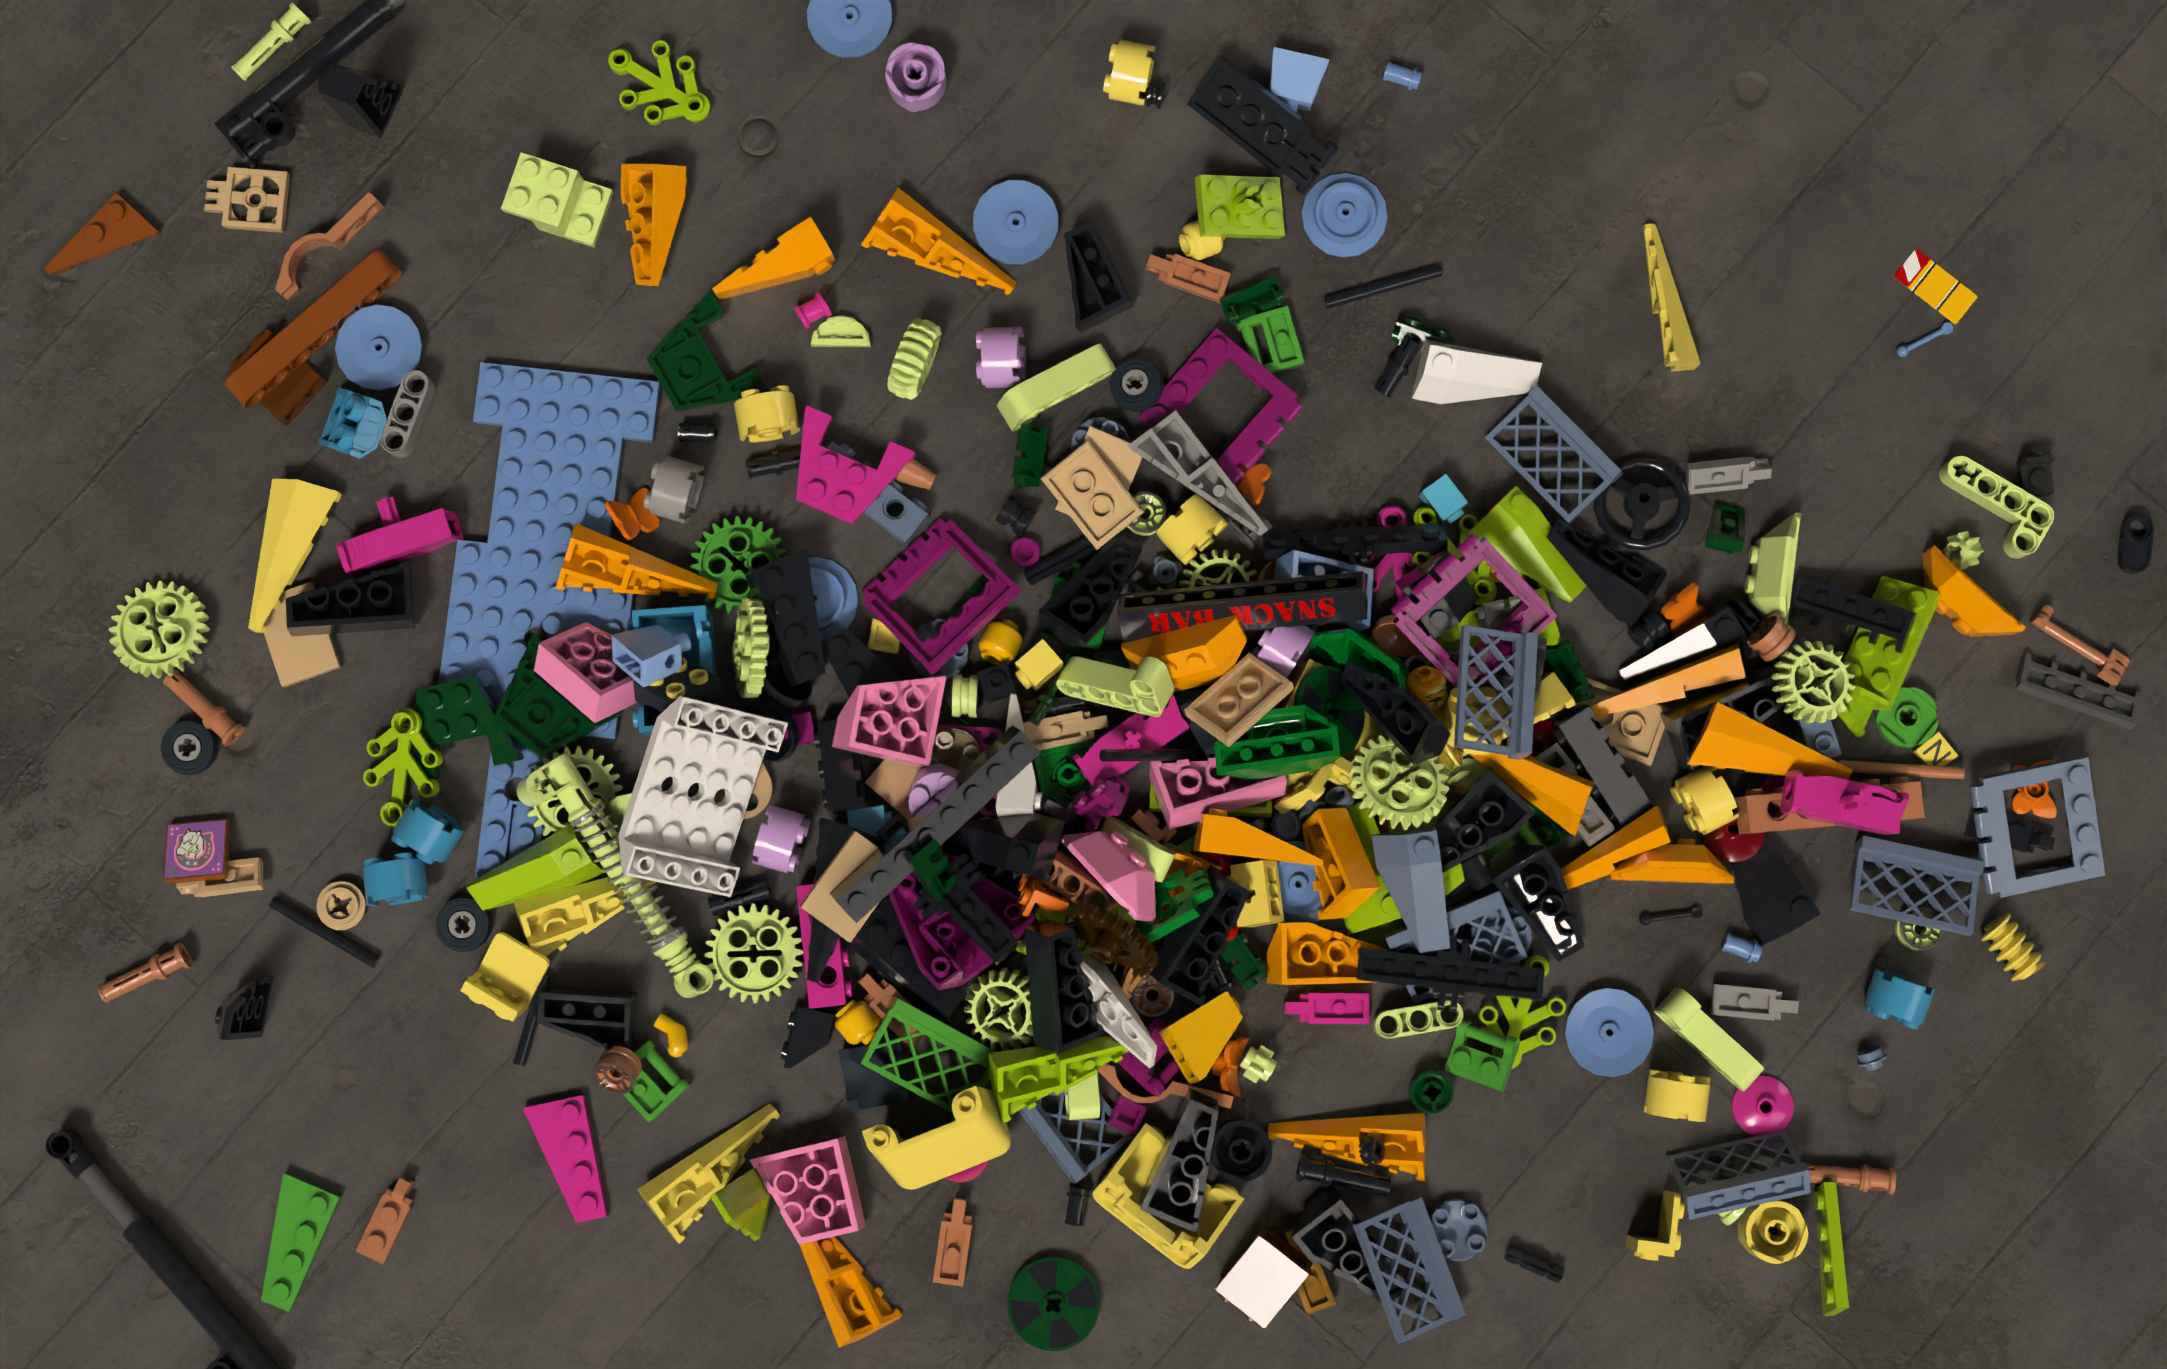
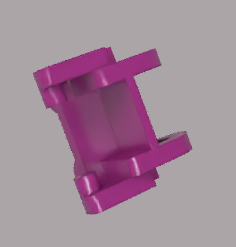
M1117 778L1113 782L1108 779L1106 781L1098 779L1092 785L1089 793L1081 791L1075 797L1072 805L1076 808V813L1086 819V829L1088 831H1096L1101 819L1121 814L1129 794V786L1121 778Z

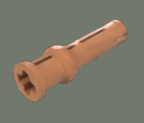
M177 669L173 670V677L167 675L164 678L163 684L171 689L203 719V726L214 731L222 739L221 743L225 747L232 745L242 736L245 727L242 724H236L226 714L227 710L224 707L215 706Z
M177 943L174 949L161 955H152L148 963L104 984L98 985V993L105 1003H109L111 1000L155 979L166 980L169 978V974L182 968L189 969L192 967L193 962L190 953L184 944Z
M1807 1164L1810 1173V1183L1836 1182L1838 1186L1857 1187L1861 1192H1867L1868 1189L1886 1191L1887 1194L1891 1195L1895 1192V1167L1876 1169L1869 1168L1866 1164L1859 1165L1858 1168Z

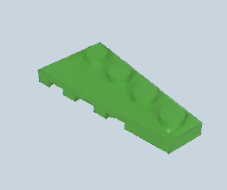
M283 1173L261 1301L287 1312L293 1311L340 1203L341 1195L290 1173Z

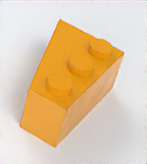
M1347 808L1318 809L1302 824L1306 851L1323 860V866L1314 865L1317 881L1312 882L1313 890L1319 891L1322 910L1317 911L1319 920L1348 918L1380 888V885Z

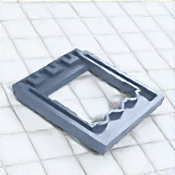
M2082 755L1978 777L1979 784L1969 786L1972 807H1983V810L1973 813L1977 837H1987V840L1978 842L1980 861H1984L1983 867L1992 866V869L1985 870L1982 873L1985 893H1996V896L2003 898L2105 876L2089 757ZM2060 779L2064 792V812L2067 813L2068 840L2071 842L2073 854L2071 857L2072 864L2026 871V874L2016 876L2003 790Z

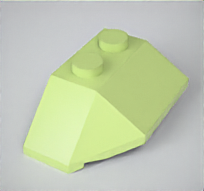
M1795 512L1758 539L1754 545L1750 546L1748 563H1752L1751 575L1746 577L1744 591L1748 593V603L1762 621L1776 613L1784 619V624L1788 625L1801 513Z

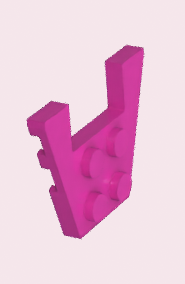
M806 406L796 500L853 525L890 482L894 481L900 471L914 459L916 453L890 441L878 469H873L822 447L821 443L833 418L826 413Z

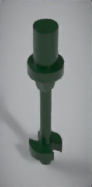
M1073 650L1071 654L1065 653L1062 656L1061 660L1064 667L1050 690L1046 694L1038 696L1036 700L1037 706L1029 717V721L1033 725L1039 726L1047 711L1053 709L1055 705L1053 699L1058 688L1056 682L1069 659L1073 656L1077 657L1078 652L1076 650Z

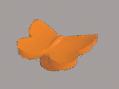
M1241 464L1238 468L1245 476L1235 487L1250 503L1258 505L1265 490L1263 483L1267 481L1272 473L1271 468L1266 464H1258L1248 470Z
M647 488L637 491L626 504L611 500L604 503L605 508L614 520L615 526L627 540L636 537L639 529L649 533L659 526L660 521L658 517L651 514L650 509L644 508V500L649 491Z
M1695 582L1691 583L1683 591L1673 594L1661 609V613L1667 619H1673L1670 623V630L1673 634L1709 611L1696 602L1698 585Z
M2044 760V761H2040V762L2033 763L2031 766H2035V765H2039V764H2044V763H2049V762H2053V761H2052V760ZM2015 765L2011 770L2025 768V766ZM2049 781L2018 788V793L2014 795L2011 802L2012 811L2022 815L2031 810L2035 816L2047 819L2055 818L2057 810L2052 798L2048 795Z
M1246 1037L1238 1038L1235 1041L1230 1040L1224 1052L1220 1053L1212 1066L1213 1074L1220 1076L1222 1090L1228 1091L1233 1096L1241 1097L1238 1063L1249 1041V1038Z

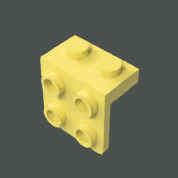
M1325 765L1316 771L1285 775L1287 779L1285 795L1279 797L1274 807L1281 814H1284L1291 809L1297 811L1310 799L1312 801L1317 800L1325 792L1324 784L1333 771Z
M499 932L495 935L478 971L464 982L460 991L468 995L469 999L473 1002L483 1004L492 1009L498 1017L514 1022L528 1009L550 965V961L547 957L505 932Z
M1663 1190L1657 1239L1627 1235L1625 1247L1633 1250L1634 1256H1638L1641 1259L1658 1261L1659 1255L1674 1257L1675 1250L1680 1249L1681 1232L1677 1231L1678 1219L1683 1218L1685 1203L1684 1200H1680L1681 1196L1679 1193Z

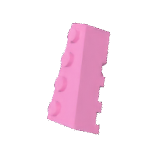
M1215 757L1208 758V761L1189 762V759L1177 760L1176 763L1150 762L1149 778L1169 830L1198 822L1201 814H1209V808L1231 812L1285 795L1287 784L1285 775L1261 779L1218 775Z

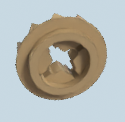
M344 881L331 883L321 891L317 899L318 916L331 929H350L357 926L358 922L365 916L366 901L363 891L353 883ZM336 897L342 901L352 898L346 906L348 914H345L343 911L332 914L338 906Z

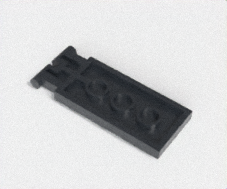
M1224 55L1218 57L1187 103L1188 106L1277 176L1281 177L1284 174L1298 184L1295 189L1302 195L1307 193L1320 174L1312 165L1315 164L1317 167L1324 169L1338 149L1337 144L1328 141L1326 144L1313 133L1316 130L1313 125Z

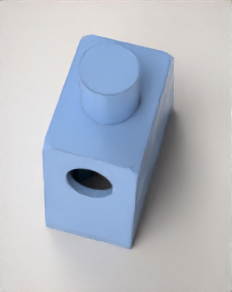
M1274 47L1271 58L1269 92L1296 113L1298 109L1310 111L1326 74L1329 59Z
M659 625L612 635L613 662L642 687H646L680 671L682 667L681 653L691 648L690 639L686 633L672 636Z

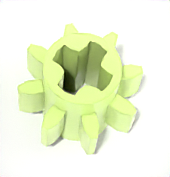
M1968 531L1947 537L1949 543L1946 548L1942 549L1945 555L1953 563L1957 564L1961 570L1968 568V566L1978 565L1979 561L1977 558L1984 552L1979 543L1980 538L1969 537Z
M1260 1045L1258 1050L1251 1046L1239 1065L1246 1070L1243 1076L1254 1083H1257L1259 1078L1266 1082L1278 1063L1271 1058L1274 1052L1263 1045Z

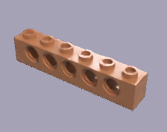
M1909 777L1890 778V784L1880 785V779L1861 781V783L1886 788L1894 793H1908L1909 801L1900 821L1925 818L1921 781L1909 782ZM1783 787L1774 788V794H1764V789L1745 790L1746 796L1735 798L1737 805L1736 813H1739L1737 818L1739 834L1839 826L1810 820L1798 813H1781ZM1770 802L1775 807L1774 817H1771L1767 811V806Z

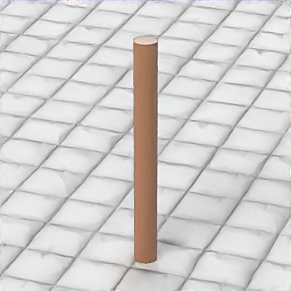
M1839 760L1838 762L1852 769V773L1964 780L1965 776L1964 767Z

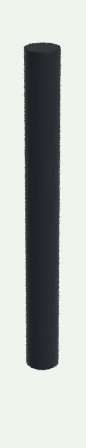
M1439 265L1331 295L1324 298L1326 308L1330 309L1442 276L1441 268Z
M1200 748L1102 749L1099 753V758L1102 762L1177 761L1184 759L1201 761L1204 757L1203 750Z
M275 896L271 900L270 908L368 966L374 968L379 962L380 958L278 897Z

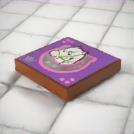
M219 819L167 824L164 882L166 884L228 879L229 820Z

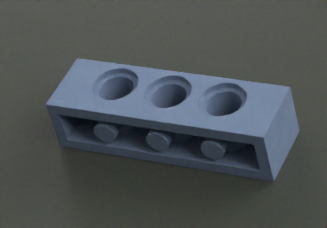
M832 441L827 447L829 450L859 462L854 458L856 453L844 443L838 446ZM865 461L863 463L864 465L877 470V468L868 461ZM893 481L879 494V497L864 514L908 547L929 520V515L925 512L928 507L915 497L909 500L901 494L904 489ZM893 503H900L904 506L903 513L898 517H892L887 513L888 507Z
M1805 638L1792 641L1784 652H1790V647L1793 645H1801L1802 642L1806 641ZM1781 654L1771 660L1773 667L1777 662L1782 661ZM1795 672V685H1796L1798 677H1797V674H1796V672ZM1815 678L1813 681H1811V684L1807 685L1806 688L1811 687L1813 684H1815V681H1817L1818 678ZM1800 695L1809 704L1817 706L1815 701L1812 702L1807 695ZM1794 711L1787 713L1796 742L1828 758L1842 755L1831 720L1827 719L1826 722L1820 724L1816 723V721L1807 724L1804 723L1803 718L1800 720L1793 719Z

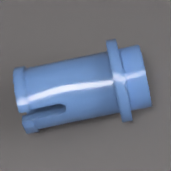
M1388 62L1383 80L1406 86L1409 91L1412 89L1418 90L1423 72H1419L1416 67L1413 70Z
M1729 932L1725 935L1721 946V951L1747 959V963H1751V961L1758 962L1763 949V945L1758 944V940L1754 939L1752 942L1732 935Z

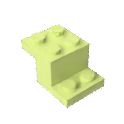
M521 152L501 209L503 212L531 220L538 230L595 248L614 192L612 189L583 180L577 170Z

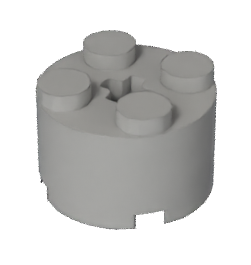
M666 456L661 462L656 461L651 472V479L655 481L652 491H648L646 494L644 508L650 509V513L653 515L688 524L692 516L687 515L690 508L696 509L702 491L704 476L698 475V473L703 471L704 467L670 456Z

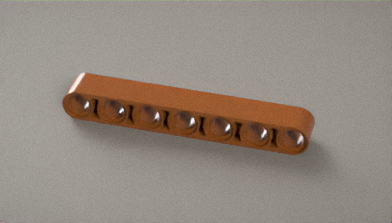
M382 249L372 252L233 372L225 381V387L244 408H250L257 404L332 339L349 316L361 308L370 306L393 286L402 275L401 269Z

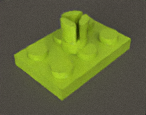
M1198 175L1195 177L1200 237L1280 239L1285 236L1280 177Z

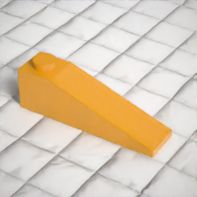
M621 164L622 204H627L630 219L626 220L625 223L627 231H632L634 244L630 249L636 285L659 286L685 199V188L687 185L686 166Z
M1209 808V814L1200 815L1193 851L1323 866L1322 859L1237 818L1227 817V810Z

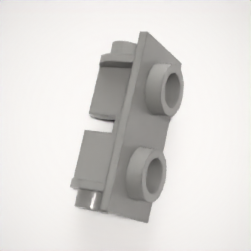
M1516 595L1509 597L1508 606L1504 605L1503 599L1486 604L1482 603L1481 607L1476 608V614L1474 615L1479 627L1495 630L1523 602Z

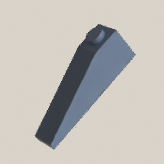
M1433 826L1371 835L1376 867L1418 951L1422 953L1449 949L1450 939L1437 830Z

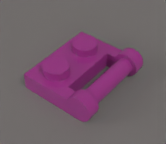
M1158 1016L1146 1027L1157 1045L1154 1065L1168 1050L1159 1034V1031L1168 1025ZM1130 1051L1122 1055L1123 1060L1117 1062L1151 1095L1157 1097L1165 1090L1164 1086L1180 1069L1173 1057L1163 1070L1153 1078L1147 1073L1150 1069Z

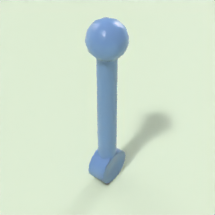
M1946 322L1941 325L1939 330L1907 346H1899L1896 351L1897 355L1905 357L1914 348L1942 334L1949 335L1953 331V325Z

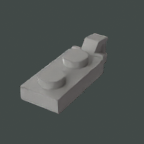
M1754 457L1687 463L1686 487L1690 495L1746 489L1748 484L1754 483V480L1771 479L1772 467L1767 458L1755 459Z
M1713 984L1710 1015L1772 1021L1774 1019L1781 1020V1012L1798 1014L1799 1001L1782 1000L1783 992H1776V990Z

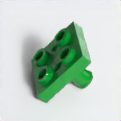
M1093 740L1040 750L1041 753L1034 760L1042 795L1044 794L1059 801L1061 796L1074 800L1081 791L1089 793L1091 785L1083 774L1081 777V772L1072 758L1078 754L1082 759L1085 752H1088L1090 747L1092 748ZM1064 757H1068V758L1070 759V763H1066V762H1068V759H1067V758H1065L1063 761H1061V760H1062ZM1052 775H1053L1052 781H1055V775L1057 776V780H1058L1057 783H1051V782H1050V777H1051ZM1075 787L1070 790V793H1074V791H1076V794L1069 795L1067 792L1068 788Z

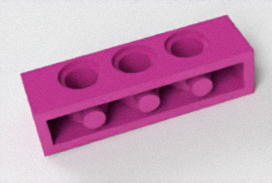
M813 884L796 886L806 974L808 972L809 960L808 944L811 937V915L799 907V905L810 892ZM839 936L825 966L835 969L837 973L835 982L830 985L822 981L821 977L818 983L806 980L809 1009L848 1004V998L853 997L851 979L846 980L845 967H850L848 949L842 948L841 936Z

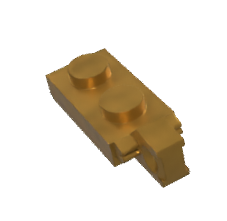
M1295 1226L1285 1229L1284 1232L1290 1246L1310 1260L1290 1235ZM1311 1261L1313 1264L1309 1275L1297 1288L1307 1316L1336 1305L1321 1264H1316Z

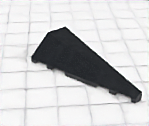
M820 818L818 826L820 828L819 842L816 849L817 866L813 886L853 831L862 835L878 848H880L883 840L856 827ZM811 915V937L808 944L809 960L806 980L818 983L840 935Z

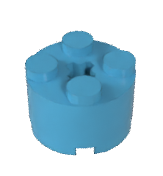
M412 798L394 827V834L391 840L401 847L407 848L409 846L418 852L416 856L428 864L432 865L434 861L439 863L446 862L465 832V827H459L461 822L433 804L430 808L423 807L421 805L424 800Z
M412 853L393 855L394 860L383 861L382 858L364 860L362 870L367 906H380L379 900H385L391 906L423 900L422 897L428 898L429 891L425 862L417 856H412Z
M1875 968L1863 1004L1866 1005L1865 1010L1874 1016L1888 1020L1889 1015L1895 1016L1894 1020L1899 1021L1900 1024L1918 1030L1919 1025L1924 1024L1935 989L1928 985H1925V987L1918 985L1917 981L1888 971L1882 972Z

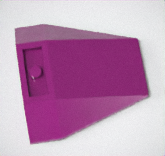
M948 857V863L951 864L954 860ZM910 873L889 893V897L918 968L938 991L962 986L991 965L993 961L947 911L940 916L935 913L929 919H925L921 913L929 904L920 911L916 910L913 904L921 897L919 891L923 886ZM986 878L972 889L973 893L1017 940L1024 933V928L1030 926L1035 919L1031 912L1028 917L1022 915L1021 904L1018 903L1019 899L1016 895Z

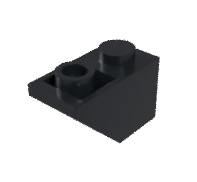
M798 1006L796 1012L791 1011L787 1029L792 1030L790 1042H784L781 1052V1059L785 1060V1068L796 1066L830 1044L836 1014L809 1009L803 1006Z

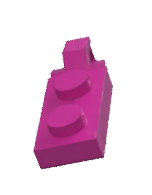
M1369 993L1300 994V1002H1284V1014H1300V1022H1307V1024H1369Z

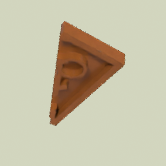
M115 193L43 269L51 275L58 272L63 273L71 270L74 265L87 260L92 262L113 254L117 249H126L134 246L133 243L148 237H158L161 233L119 194Z

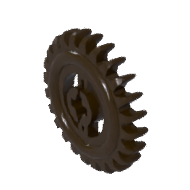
M1078 905L1071 908L1067 914L1064 923L1067 926L1073 927L1074 934L1078 933L1076 935L1077 943L1080 940L1086 941L1082 947V952L1091 947V959L1097 958L1102 962V966L1114 962L1113 971H1116L1120 964L1124 966L1123 975H1126L1132 968V977H1136L1140 972V977L1142 978L1145 975H1150L1158 964V956L1152 943H1149L1150 940L1142 935L1138 928H1134L1132 923L1123 920V917L1116 916L1109 910L1104 911L1101 907H1094L1092 905Z

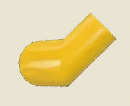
M661 1013L655 1021L654 1027L667 1034L669 1043L668 1053L672 1057H681L688 1048L686 1029L682 1024Z

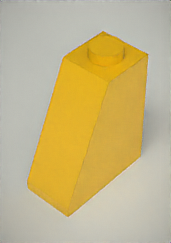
M1228 991L1217 995L1159 1031L1189 1085L1206 1077L1243 1018L1239 1012L1240 1006L1237 1000L1230 996Z

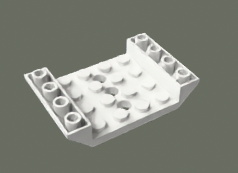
M680 695L656 719L619 832L622 874L731 897L740 868L729 860L765 751L767 749L779 752L788 723ZM667 777H672V786L668 790L662 791V782ZM698 783L699 790L697 794L689 797L688 790L690 786ZM724 789L725 796L723 800L715 803L714 796L716 792Z

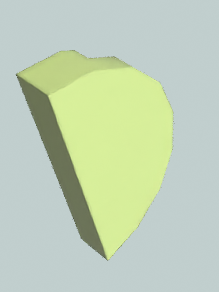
M843 315L826 319L813 332L811 340L812 347H871L869 334L863 325L854 318Z

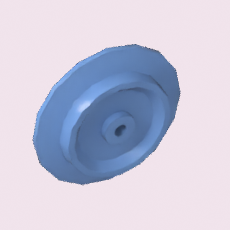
M810 0L807 8L808 28L814 41L827 53L841 58L862 57L875 51L887 38L892 25L891 4L889 0Z
M1349 173L1329 175L1317 182L1306 195L1301 213L1304 231L1312 244L1326 254L1341 258L1359 256L1373 248L1384 234L1388 219L1386 202L1378 188L1364 177Z
M1007 180L992 186L980 197L973 212V231L979 246L991 258L1005 264L1023 265L1039 259L1051 248L1058 233L1059 215L1053 199L1041 187L1026 180Z
M377 304L361 308L346 319L338 331L335 352L338 365L349 380L362 388L380 391L397 387L401 384L405 374L416 369L420 363L423 346L419 329L407 314L395 307Z
M812 557L808 559L814 597H817L815 606L820 639L823 640L845 627L847 629L855 618L858 595L856 584L847 570L833 560Z
M1286 841L1287 843L1301 850L1306 851L1305 842ZM1277 861L1284 922L1282 923H1317L1319 921L1317 911L1322 910L1319 891L1313 890L1312 882L1317 881L1314 865Z
M1611 988L1589 992L1578 1000L1567 1017L1565 1038L1569 1052L1577 1063L1595 1075L1607 1077L1628 1074L1641 1065L1652 1048L1654 1035L1650 1013L1641 1001L1624 990ZM1608 1029H1609L1610 1032H1611L1610 1035H1607V1034H1606V1031H1607Z

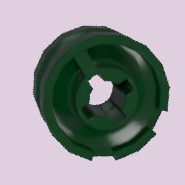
M1425 1070L1419 1072L1412 1078L1409 1084L1408 1095L1411 1103L1425 1113L1437 1114L1443 1112L1450 1106L1453 1100L1454 1089L1451 1081L1446 1075L1438 1071ZM1429 1086H1433L1436 1089V1095L1432 1098H1429L1424 1093Z

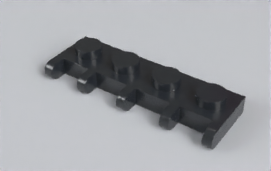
M1798 575L1791 594L1788 617L1792 618L1796 607L1813 612L1811 624L1818 626L1822 616H1826L1842 622L1839 631L1842 635H1847L1850 626L1854 625L1872 631L1869 643L1876 645L1880 634L1897 639L1895 652L1902 654L1917 613Z

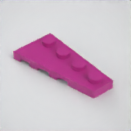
M585 1095L524 1107L525 1115L575 1222L579 1223L607 1217L608 1211Z

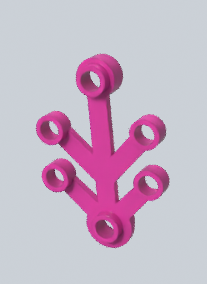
M1395 505L1384 507L1377 516L1378 527H1393L1386 522L1388 516H1394L1397 519L1396 525L1409 526L1405 511ZM1376 554L1367 560V564L1375 559ZM1386 554L1373 571V580L1376 582V588L1372 589V593L1379 589L1380 581L1393 566L1397 601L1394 605H1396L1404 597L1396 581L1406 575L1405 565L1412 570L1415 569L1412 564L1413 554ZM1417 558V561H1418L1420 564H1423V563H1424V562H1422L1420 559Z

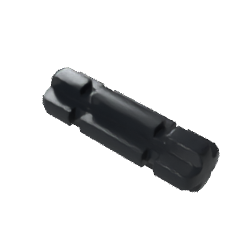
M1509 1245L1505 1252L1504 1259L1512 1264L1517 1265L1518 1263L1520 1267L1542 1277L1545 1275L1547 1279L1559 1283L1563 1278L1565 1269L1557 1264H1549L1548 1260L1527 1251L1522 1252V1249L1514 1245Z

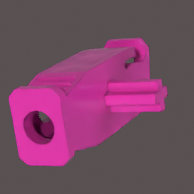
M390 497L376 502L384 525L383 528L367 532L336 545L345 572L352 576H357L438 550L449 543L464 540V536L455 511L440 508L401 521L395 499ZM448 521L453 522L456 533L453 534L451 532Z
M1173 694L1168 701V707L1163 710L1160 716H1150L1147 720H1143L1147 715L1135 713L1099 738L1096 743H1093L1092 748L1090 747L1088 752H1085L1082 759L1078 754L1072 758L1091 787L1098 779L1103 781L1117 779L1142 762H1102L1099 758V753L1102 749H1161L1190 728L1188 723L1182 718Z
M1793 770L1788 771L1785 775L1780 810L1784 814L1798 813L1810 820L1891 835L1899 834L1900 820L1909 801L1908 793H1894L1883 787L1832 776H1803L1802 771Z

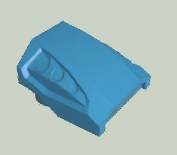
M338 387L332 408L317 444L361 459L377 449L387 422L381 401Z

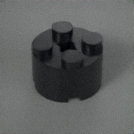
M1234 1118L1226 1120L1215 1129L1210 1159L1215 1169L1224 1178L1233 1182L1244 1183L1258 1178L1267 1170L1272 1159V1146L1267 1133L1257 1123L1244 1118ZM1241 1142H1244V1147L1248 1150L1247 1155L1241 1154L1239 1158H1236V1153L1232 1148L1234 1145L1239 1146Z

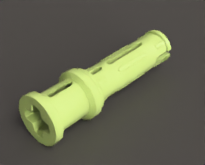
M293 2L289 4L290 9L280 19L271 22L270 27L272 29L231 67L244 81H247V78L284 42H292L294 40L293 36L305 24L309 25L312 22Z

